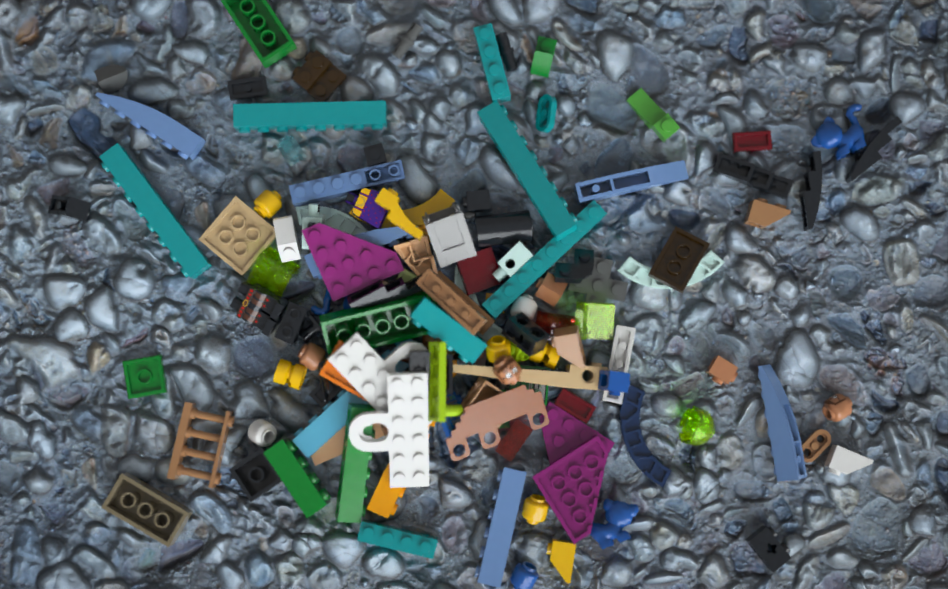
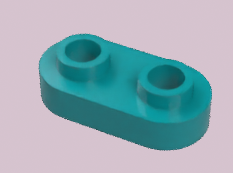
M545 94L539 99L536 115V128L544 133H549L553 129L556 117L557 100L549 94Z

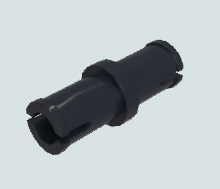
M507 32L497 34L495 37L497 38L500 56L503 57L507 72L518 69L513 54L514 48H511Z

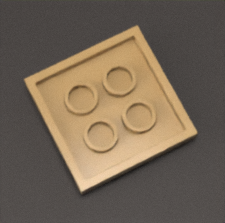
M235 196L198 240L240 275L244 276L276 239L273 226Z

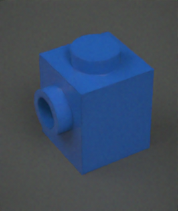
M600 370L598 390L609 391L608 395L620 396V392L628 393L630 373Z

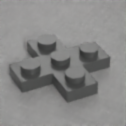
M594 256L592 275L583 279L581 283H569L568 291L586 294L583 313L602 317L606 298L625 302L628 283L610 279L613 260Z

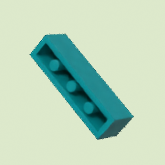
M489 23L474 27L473 34L491 102L493 103L496 100L498 103L510 101L511 93L493 25Z
M426 296L422 297L410 313V317L413 318L411 320L413 324L419 328L421 326L425 327L428 330L426 333L433 339L439 338L446 342V348L449 351L453 349L459 353L458 357L466 363L470 361L474 364L488 346L483 339L476 334L472 335L455 318Z
M363 519L357 541L433 559L438 537Z

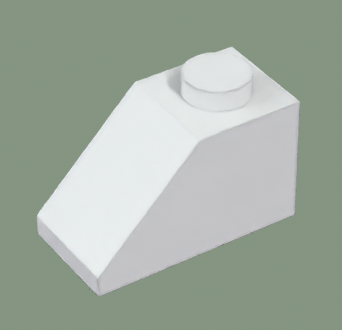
M292 215L274 218L273 224L277 247L282 263L301 259V247Z
M832 445L824 466L829 468L828 472L840 476L841 473L849 474L871 465L874 460L838 445Z

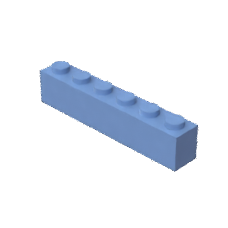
M503 466V470L498 472L497 481L500 484L499 488L494 489L492 500H495L494 508H490L488 519L491 520L490 527H486L483 538L487 540L486 545L481 546L479 557L482 558L481 566L477 565L475 577H478L477 583L501 587L527 474L526 471Z

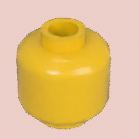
M264 190L254 200V210L262 218L273 217L282 208L281 195L275 190Z
M495 335L486 342L488 345L486 347V358L490 363H494L502 355L511 356L510 341L504 336Z
M532 494L524 500L522 516L527 520V523L537 525L538 522L545 521L549 508L545 497Z

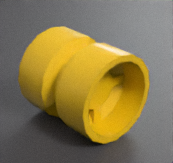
M547 341L544 349L530 356L529 360L538 364L543 362L544 366L554 370L560 356L557 354L556 348H553L552 344L550 345Z
M280 359L275 370L273 382L281 385L288 383L289 387L300 390L306 376L307 367L297 363L292 365L291 361Z

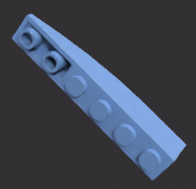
M99 92L95 94L100 99L98 103L107 109L110 106L116 109L115 114L123 119L125 116L131 119L130 123L138 129L142 126L147 130V135L153 139H156V137L162 139L161 144L170 150L174 147L178 150L177 154L186 160L188 157L194 160L206 143L199 135L151 107L119 96Z
M401 160L289 185L292 203L296 208V206L346 196L349 192L358 193L361 192L362 188L372 189L405 179Z
M682 160L575 183L573 188L577 204L581 205L590 203L593 200L598 201L686 180L689 177L685 161Z
M399 227L376 229L353 235L381 247L389 246V248L399 244L401 239L406 238L409 240L414 238ZM312 253L305 255L304 258L312 276L315 279H323Z
M771 364L758 366V378L761 381L762 387L761 396L765 405L764 415L768 423L767 433L771 441V455L774 459V474L777 477V482L806 478L807 473L801 438L788 397Z

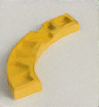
M440 189L425 203L402 211L415 226L419 227L424 224L422 216H425V212L428 215L449 208L456 200ZM352 208L351 211L349 212V214H350L351 216H353L354 218H356L357 220H359V221L365 223L364 221H362L361 219H359V218H357L356 216L353 215V213H352L353 208ZM385 218L381 228L398 227Z

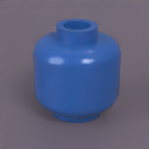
M527 561L518 563L510 575L513 588L532 589L539 576L536 566Z

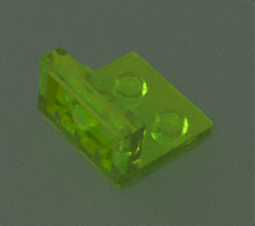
M269 246L259 254L246 282L252 285L258 283L282 297L290 279L299 272L301 266L293 261L282 263L279 252Z
M577 301L575 325H578L581 340H613L615 304Z

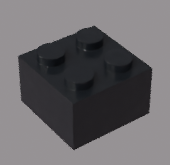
M266 447L260 448L229 469L250 502L255 501L282 482L263 453L267 450Z

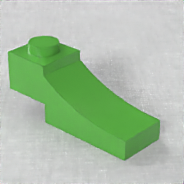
M642 88L626 100L650 130L652 129L663 143L680 129L672 117L664 112Z

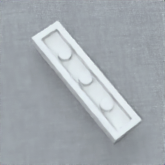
M616 326L608 371L628 373L636 328ZM604 390L603 401L622 404L624 393L620 392V396L608 395L609 391Z

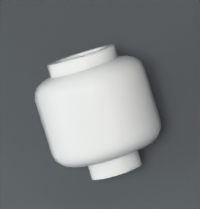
M528 294L519 296L512 303L510 309L511 316L523 312L533 320L538 307L537 303L533 300L534 298Z
M264 419L255 420L248 428V438L260 447H267L276 439V428Z

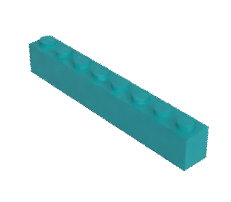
M384 100L233 104V127L239 130V133H250V130L267 133L269 130L277 129V132H288V129H296L297 132H306L307 129L326 131V128H334L335 131L353 128V130L360 131L364 130V127H372V130H382L383 127H387V103Z
M496 100L479 110L477 114L480 122L556 241L576 231L577 218L573 212L569 213L566 209L568 205L563 197L559 198L557 195V187L553 181L549 182L546 178L548 174L543 166L539 167L537 164V156L533 150L529 151L526 147L528 145L523 135L519 136L517 133L518 127L513 120L510 121L506 116L508 112L504 105L500 106Z
M116 143L99 156L103 161L100 163L106 172L110 171L114 176L112 180L118 187L122 186L125 190L123 195L129 202H134L137 206L134 208L140 217L144 216L148 221L146 223L147 227L152 232L155 231L158 234L157 240L163 247L167 246L170 250L169 256L175 263L179 262L182 266L180 270L186 278L195 279L212 266L123 146Z
M593 200L576 216L578 220L576 231L559 241H556L553 237L493 293L481 307L495 320L606 216L605 210Z

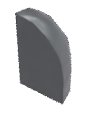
M109 65L94 71L104 94L118 91L127 82L128 74L123 66Z

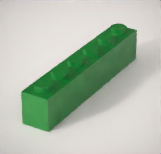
M348 403L335 510L337 522L361 523V518L365 516L363 501L364 498H367L368 488L365 485L366 479L370 477L368 461L372 459V452L361 451L351 443L349 426L353 418L358 414L375 411L371 404ZM373 424L364 427L363 433L374 438Z

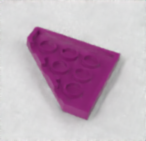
M320 222L301 230L333 302L359 291L380 279L384 280L404 271L397 252Z
M550 401L545 407L549 424L542 427L550 465L597 435L605 445L608 453L615 444ZM543 414L539 417L540 424L544 422Z
M598 435L532 476L574 544L591 534L599 491L603 480L608 450Z

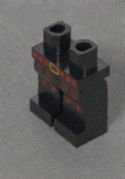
M244 281L241 283L238 292L246 296L245 299L242 300L236 296L232 300L230 307L237 312L236 317L242 318L245 322L256 326L262 330L261 333L268 337L274 332L290 301L262 287L258 283L252 285Z

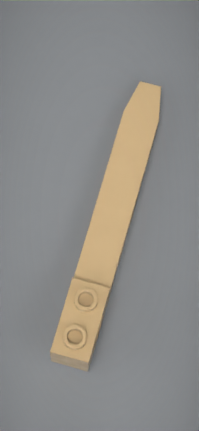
M591 362L590 366H585L582 369L573 363L572 365H566L565 372L522 369L518 382L562 388L598 390L600 370H608V367H602V363ZM453 364L454 373L497 378L493 373V367ZM585 370H587L590 373V378L588 381H585L582 378V374Z

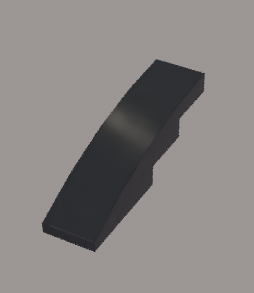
M898 116L886 124L864 147L845 180L847 184L882 158L878 151L892 140L888 133L902 123Z
M815 151L808 155L811 171L804 174L806 191L799 194L804 232L813 229L819 209L822 191L821 151Z
M722 153L719 154L713 169L714 172L785 200L788 199L794 184L793 180L775 175V172L759 168L756 164Z
M422 274L407 282H404L402 277L386 285L380 279L346 298L351 308L373 306L399 300L423 290L416 284Z

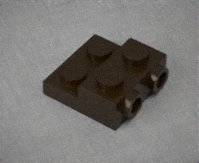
M318 50L314 53L311 51L305 57L306 63L302 67L298 66L293 71L292 75L294 77L292 79L315 100L326 102L347 76Z

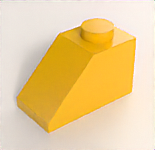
M552 539L551 543L547 544L546 554L549 555L550 561L565 582L570 583L576 543Z

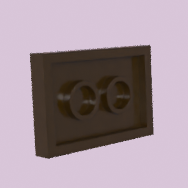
M675 226L648 276L683 294L710 243Z

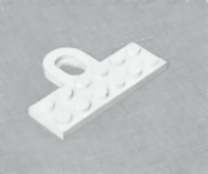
M356 332L328 357V360L376 411H388L387 373H396V364L401 359L409 357V350L428 349L418 342H405L383 359Z
M427 372L387 373L388 411L363 412L355 416L349 426L350 441L361 451H389L390 488L429 486ZM373 423H380L388 428V434L382 439H375L371 436H366L363 433V429L366 426H371Z

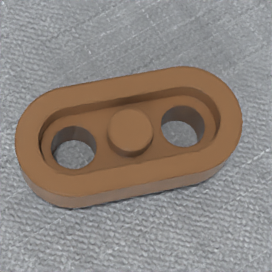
M817 429L802 443L803 455L805 449L809 450V455H804L805 462L809 463L816 460L830 445L831 435L828 431ZM819 435L823 438L821 442L817 441Z

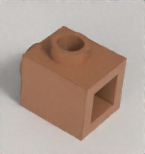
M548 272L544 278L540 277L535 287L538 289L535 296L555 306L568 283L555 282V276Z
M717 355L713 358L706 373L711 375V380L719 385L723 383L729 384V382L733 383L736 379L738 367Z

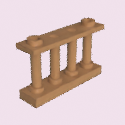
M428 268L416 282L419 287L472 335H475L477 332L484 335L496 321L440 270L436 274Z
M184 402L167 478L175 480L179 479V476L187 475L209 480V488H214L221 481L222 473H219L229 429L234 425L235 416H233V411H226L225 416L200 411L198 408H195L196 403ZM200 418L222 423L221 435L193 429L191 427L192 419ZM196 437L218 442L217 453L191 449L187 446L188 438ZM191 456L214 461L212 473L184 467L182 464L183 457Z

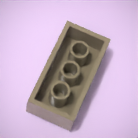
M128 472L121 473L101 507L167 547L174 545L193 513V510Z

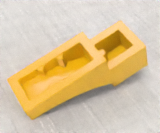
M382 188L374 201L390 212L386 217L387 220L421 241L424 232L417 228L399 206L400 198L397 197L399 194L391 188L388 190Z

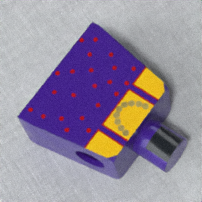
M362 188L359 195L349 192L345 202L354 206L353 215L373 228L381 229L388 211L374 201L380 191Z

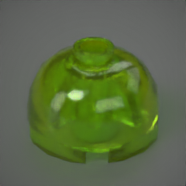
M692 406L693 408H688L681 418L679 426H683L682 433H679V438L681 442L688 445H704L715 433L714 420L706 410Z

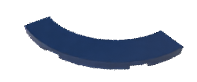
M630 384L628 393H624L620 408V427L623 441L637 467L653 482L664 487L672 470L654 457L644 441L639 416L642 400L646 392Z

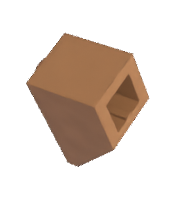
M763 198L753 199L749 204L744 224L763 229L789 215L791 210L786 209V206L782 204H769L768 200Z

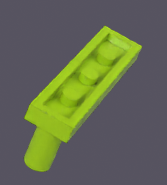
M430 341L428 344V350L430 351L428 421L446 422V417L462 415L463 407L461 404L446 405V342Z

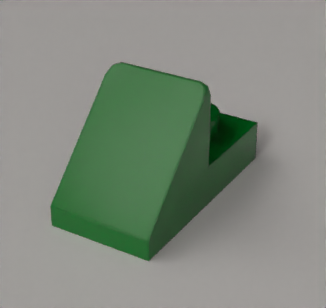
M542 36L538 37L530 74L548 78L557 40Z

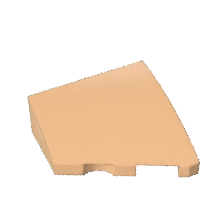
M423 236L421 241L415 238L393 245V249L416 276L423 275L428 268L438 274L428 236Z

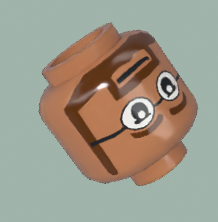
M502 355L493 363V373L502 384L513 385L520 380L522 368L514 357Z
M835 394L824 401L822 412L828 420L839 422L851 415L852 401L847 396Z

